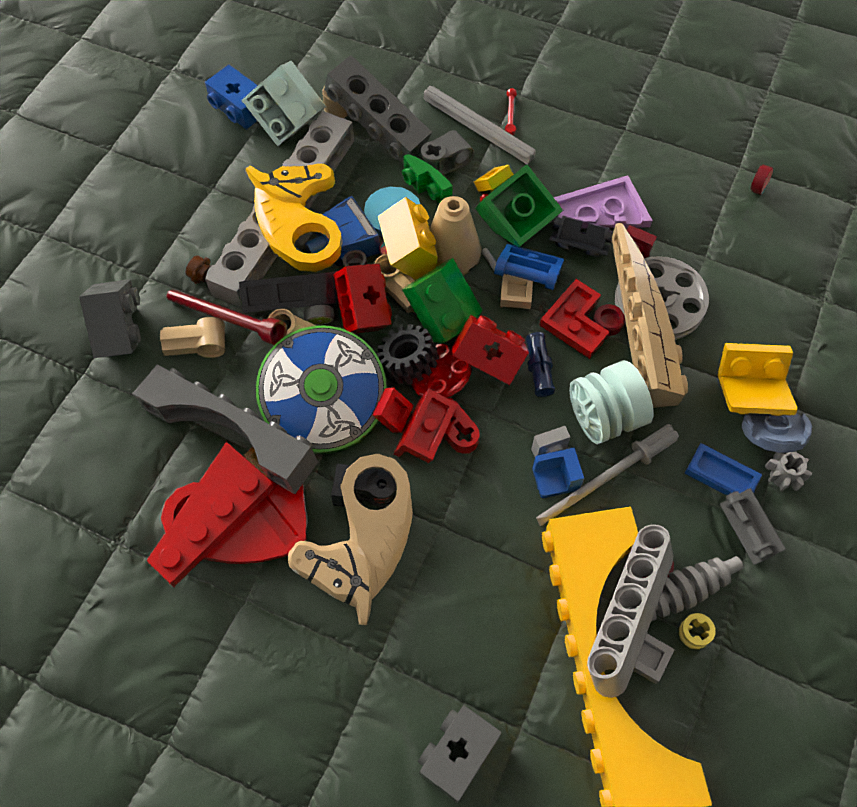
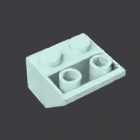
M292 61L280 65L241 100L277 146L327 107Z

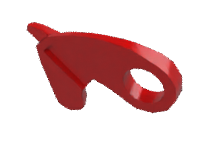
M192 482L176 489L165 501L161 516L165 532L198 485V482ZM274 483L275 488L203 559L228 564L259 563L287 556L295 543L306 541L308 519L304 485L302 484L296 494H293Z

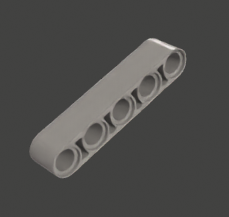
M660 525L645 526L637 534L588 657L587 666L594 687L604 697L612 698L619 696L627 688L673 563L674 556L670 535ZM631 606H638L634 609H627ZM619 637H627L623 641H614ZM605 670H615L609 675H601Z

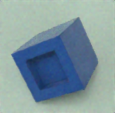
M575 448L535 456L532 470L541 498L571 493L581 488L584 476Z

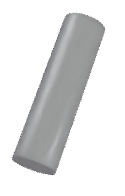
M484 248L481 253L493 271H495L497 262L488 248Z

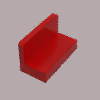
M428 389L418 401L393 454L400 457L406 451L430 463L435 456L458 404Z

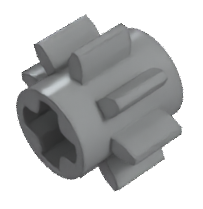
M797 451L786 454L776 452L773 455L774 459H770L765 465L766 469L771 470L768 482H773L779 486L782 492L790 486L795 491H798L804 485L803 481H806L812 475V472L806 470L809 459L804 458Z

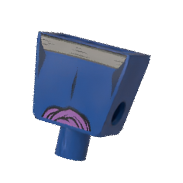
M352 196L322 214L336 223L342 236L341 255L333 263L334 265H343L344 255L352 250H360L365 253L366 257L379 253V234ZM316 232L317 237L305 243L308 254L318 253L325 249L329 244V238L320 232Z

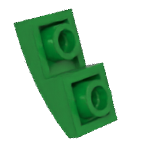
M409 154L403 156L404 169L402 170V176L408 186L412 185L418 194L427 190L429 197L432 200H436L438 204L443 199L452 196L453 185L438 170L415 156Z

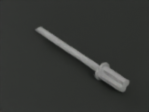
M666 424L641 442H633L632 449L634 452L537 516L536 519L539 525H544L549 519H553L639 460L645 465L651 463L652 457L677 441L679 437L677 431L673 430L672 425Z

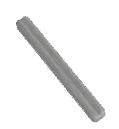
M429 86L425 89V101L520 161L530 164L535 158L536 150L434 86Z

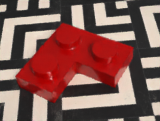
M577 279L574 280L540 319L539 326L589 359L609 335L608 330L586 317L600 301L601 294Z

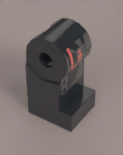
M337 464L331 493L333 506L345 507L341 484L346 469L351 465ZM375 468L365 470L355 481V497L357 500L370 501L378 507L389 506L396 497L395 480L385 470Z

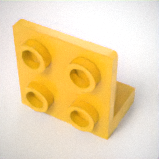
M725 343L717 375L730 412L739 414H771L774 416L796 415L798 408L786 382L793 356L790 346Z

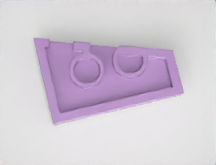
M628 175L554 197L564 210L556 217L562 218L564 215L582 220L581 228H587L589 223L609 228H615V225L618 223H622L625 228H628L629 225L633 227H650L653 221Z

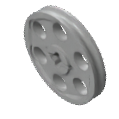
M662 256L644 258L649 268H657L662 272L661 277L654 279L662 298L667 299L664 303L669 319L676 323L677 327L673 329L675 340L689 335L700 325L708 309L709 293L704 280L696 270L680 260ZM679 277L687 278L691 282V286L681 287L676 283V279ZM618 282L615 292V306L619 307L624 314ZM693 303L698 307L699 312L689 313L685 311L683 304Z

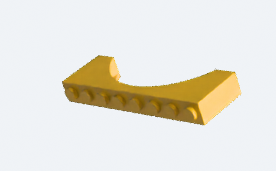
M624 507L549 519L546 531L542 532V542L545 552H551L553 565L549 566L552 585L558 586L561 599L557 600L559 618L567 623L569 635H565L566 650L568 656L574 657L577 671L573 672L575 690L578 695L583 694L586 708L581 711L583 726L586 734H592L595 749L590 750L593 770L595 774L600 773L604 790L599 791L601 807L712 806L701 763L684 758L668 750L646 734L627 714L617 697H604L596 691L587 666L589 654L597 637V608L604 583L612 569L622 558L631 552L638 534L632 508Z

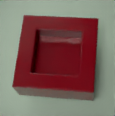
M629 225L627 231L644 258L650 257L657 236Z

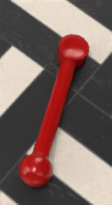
M510 88L506 93L509 98L508 124L505 126V131L514 135L516 132V126L513 125L514 98L517 96V91L514 88Z

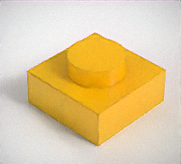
M509 165L494 167L475 180L474 184L478 192L487 190L492 192L514 174Z

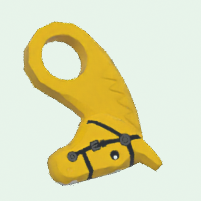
M313 164L307 166H282L266 174L252 166L247 167L248 177L255 186V212L258 224L264 238L274 253L300 271L317 272L332 266L341 255V232L333 220L322 214L315 213L304 206H306L305 202L311 195L314 196L334 186L335 177L333 170L325 164ZM308 232H320L329 238V244L318 253H302L294 247L295 241L299 236Z

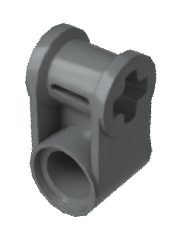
M455 130L425 143L421 148V156L424 161L433 166L443 176L468 165L475 154L474 149Z

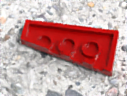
M226 442L147 559V562L175 587L275 488L274 483Z

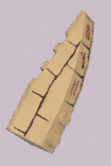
M618 223L615 225L612 243L632 363L645 380L651 395L653 408L676 406L680 404L685 394L688 393L687 378L685 375H681L679 365L682 363V349L680 345L675 343L668 312L653 274L624 225Z

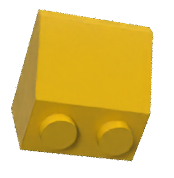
M405 197L380 214L378 220L390 265L417 280L436 267L438 259L434 246L436 239L429 229L427 222L429 216L426 209L421 204H415Z

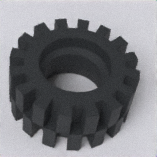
M408 325L407 330L403 326L398 327L399 332L394 333L392 330L388 333L389 339L384 337L381 340L383 345H378L377 350L379 353H377V356L391 381L394 382L396 380L398 384L403 385L404 380H406L407 384H413L414 378H417L419 382L423 380L422 375L424 373L427 376L432 373L430 367L436 368V360H439L438 350L431 335L422 326L418 325L415 329L414 325ZM416 350L412 355L400 359L407 352Z

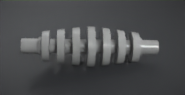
M735 556L725 562L719 558H713L708 560V564L700 562L695 564V568L688 566L682 568V572L679 570L671 572L669 574L670 577L666 579L651 621L657 619L656 614L663 618L669 616L670 611L679 613L684 610V607L686 609L693 608L697 605V601L702 602L707 599L708 593L713 595L720 590V586L725 587L730 584L731 575L744 568L740 558ZM631 606L627 609H634L638 606Z

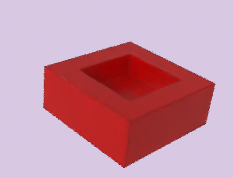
M385 388L373 416L392 433H402L414 405L395 388Z

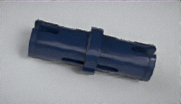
M534 332L526 336L530 358L527 362L528 370L533 375L535 395L547 397L555 393L551 374L553 362L552 358L548 356L545 334Z

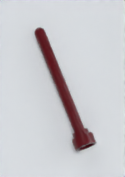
M169 290L166 294L167 299L171 302L257 332L262 341L275 345L286 336L287 326L284 321L272 317L259 320L176 290Z

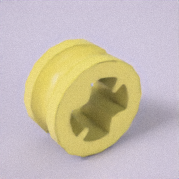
M694 613L689 615L680 624L679 636L687 647L701 649L714 639L715 626L706 615ZM690 623L695 627L702 626L705 632L701 634L704 640L699 636L692 637L689 631L693 628V626L689 625Z

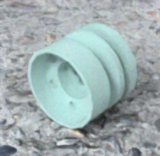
M623 360L605 367L601 370L600 375L593 372L585 376V378L580 377L570 382V400L576 418L586 436L597 445L608 441L609 438L613 439L620 436L622 430L630 432L652 422L654 413L650 392L638 369L628 361Z

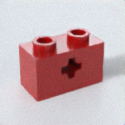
M380 263L345 266L334 274L344 330L356 334L379 331L392 325V311L387 303L385 293L386 281L381 273Z
M470 315L452 346L453 356L510 385L529 353L524 343L525 339L511 330H508L507 333L500 331L496 328L497 324L483 315H480L479 318ZM496 342L498 349L491 348L488 352L485 345L492 346Z

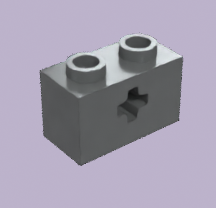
M465 705L462 706L458 713L453 709L450 711L440 727V730L445 734L437 746L430 742L418 760V763L423 766L419 772L420 776L457 804L502 733ZM461 742L465 745L463 753L467 758L464 760L458 757L453 762L449 759L451 750L448 746L451 744L456 747Z

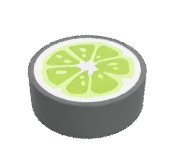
M329 305L310 306L303 311L304 320L314 325H324L335 321L334 308Z

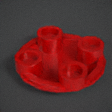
M439 344L436 345L439 354V360H436V368L430 367L432 373L429 376L424 373L422 375L423 380L419 382L417 378L413 379L412 387L420 396H423L428 389H431L446 398L451 397L462 390L470 379L471 365L453 356V351L448 345Z

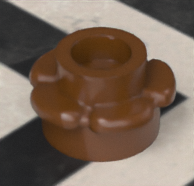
M198 255L194 256L186 267V276L191 278V281L195 284H199L200 281L206 282V274L211 267L209 265L210 259L208 257L202 258Z

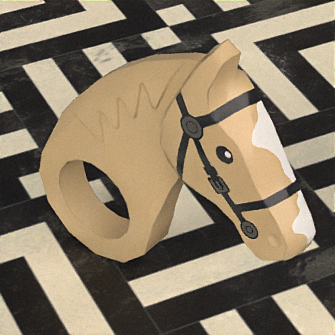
M380 454L360 457L346 469L341 484V491L348 516L350 539L325 546H319L308 541H299L295 543L288 554L289 567L295 573L332 597L355 607L359 625H367L372 599L391 577L403 554L413 514L407 472L395 459ZM372 468L383 469L390 473L397 487L396 497L393 502L380 510L365 508L358 502L354 493V484L358 476L365 470Z

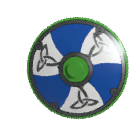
M333 326L306 327L282 338L265 356L257 376V404L266 423L269 424L273 421L286 430L287 434L294 438L297 435L304 437L313 445L314 448L312 450L314 454L336 453L361 442L378 423L373 413L384 389L387 388L383 366L374 350L357 335Z

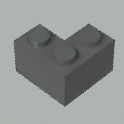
M131 279L93 284L79 296L93 358L133 353L141 341L139 327L137 324H133L132 314L137 310V306L140 305L138 289L136 287L133 288Z

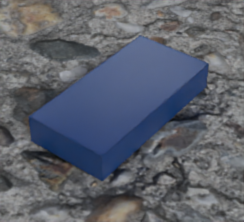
M702 443L698 446L685 471V474L725 495L738 491L740 494L749 488L754 493L762 474Z

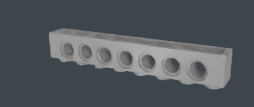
M322 111L317 120L312 121L309 131L303 139L298 141L295 151L289 159L284 161L282 166L325 164L334 172L354 142L352 121ZM319 193L314 196L311 195L305 202L306 206L304 207L309 209ZM255 204L246 221L239 225L235 237L223 248L222 255L216 264L208 269L205 278L212 296L242 308L239 282L263 279L278 256L270 248L261 232L255 212Z

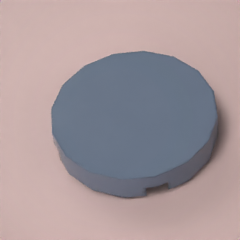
M749 413L744 414L742 430L753 444L765 450L788 453L803 449L807 445L812 433V424L803 413L801 416L798 413L796 415L781 416Z

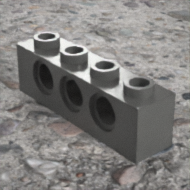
M352 55L348 56L327 74L324 90L329 98L334 102H338L347 111L351 119L358 121L367 130L371 138L378 140L387 149L392 158L399 160L404 165L403 156L407 154L416 156L421 151L422 146L428 142L432 131Z

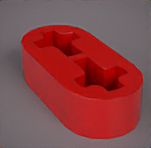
M448 398L449 400H451V401L457 403V402H456L455 400H453L452 398ZM458 404L451 418L453 422H449L443 437L455 451L465 454L477 448L480 434L476 424ZM457 428L464 435L471 434L470 442H467L465 439L459 441V431Z

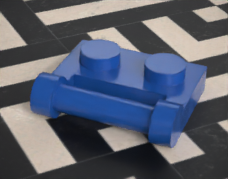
M507 244L498 257L494 274L504 276V274L544 284V288L554 290L564 259Z

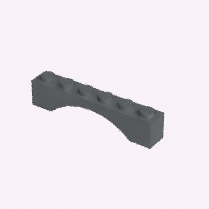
M156 365L132 393L145 411L167 423L205 421L219 424L235 431L255 449L258 463L267 478L293 494H296L318 464V460L312 450L314 447L307 439L299 435L296 438L290 436L282 426L273 421L269 424L262 421L253 410L249 408L242 410L236 407L234 402L225 395L215 396L202 383L187 381L185 376L176 369L171 368L169 371Z

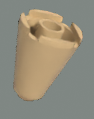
M456 196L443 199L439 203L430 226V231L436 239V244L434 245L438 256L436 267L453 257L464 276L469 273V269L475 265L477 266L480 262L482 251L480 240L468 203Z

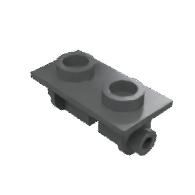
M751 488L740 494L738 491H735L726 496L727 500L720 505L753 565L786 550Z

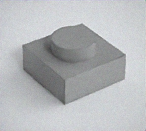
M566 426L534 436L531 448L534 457L567 449L570 435Z
M646 634L633 671L657 684L675 649Z

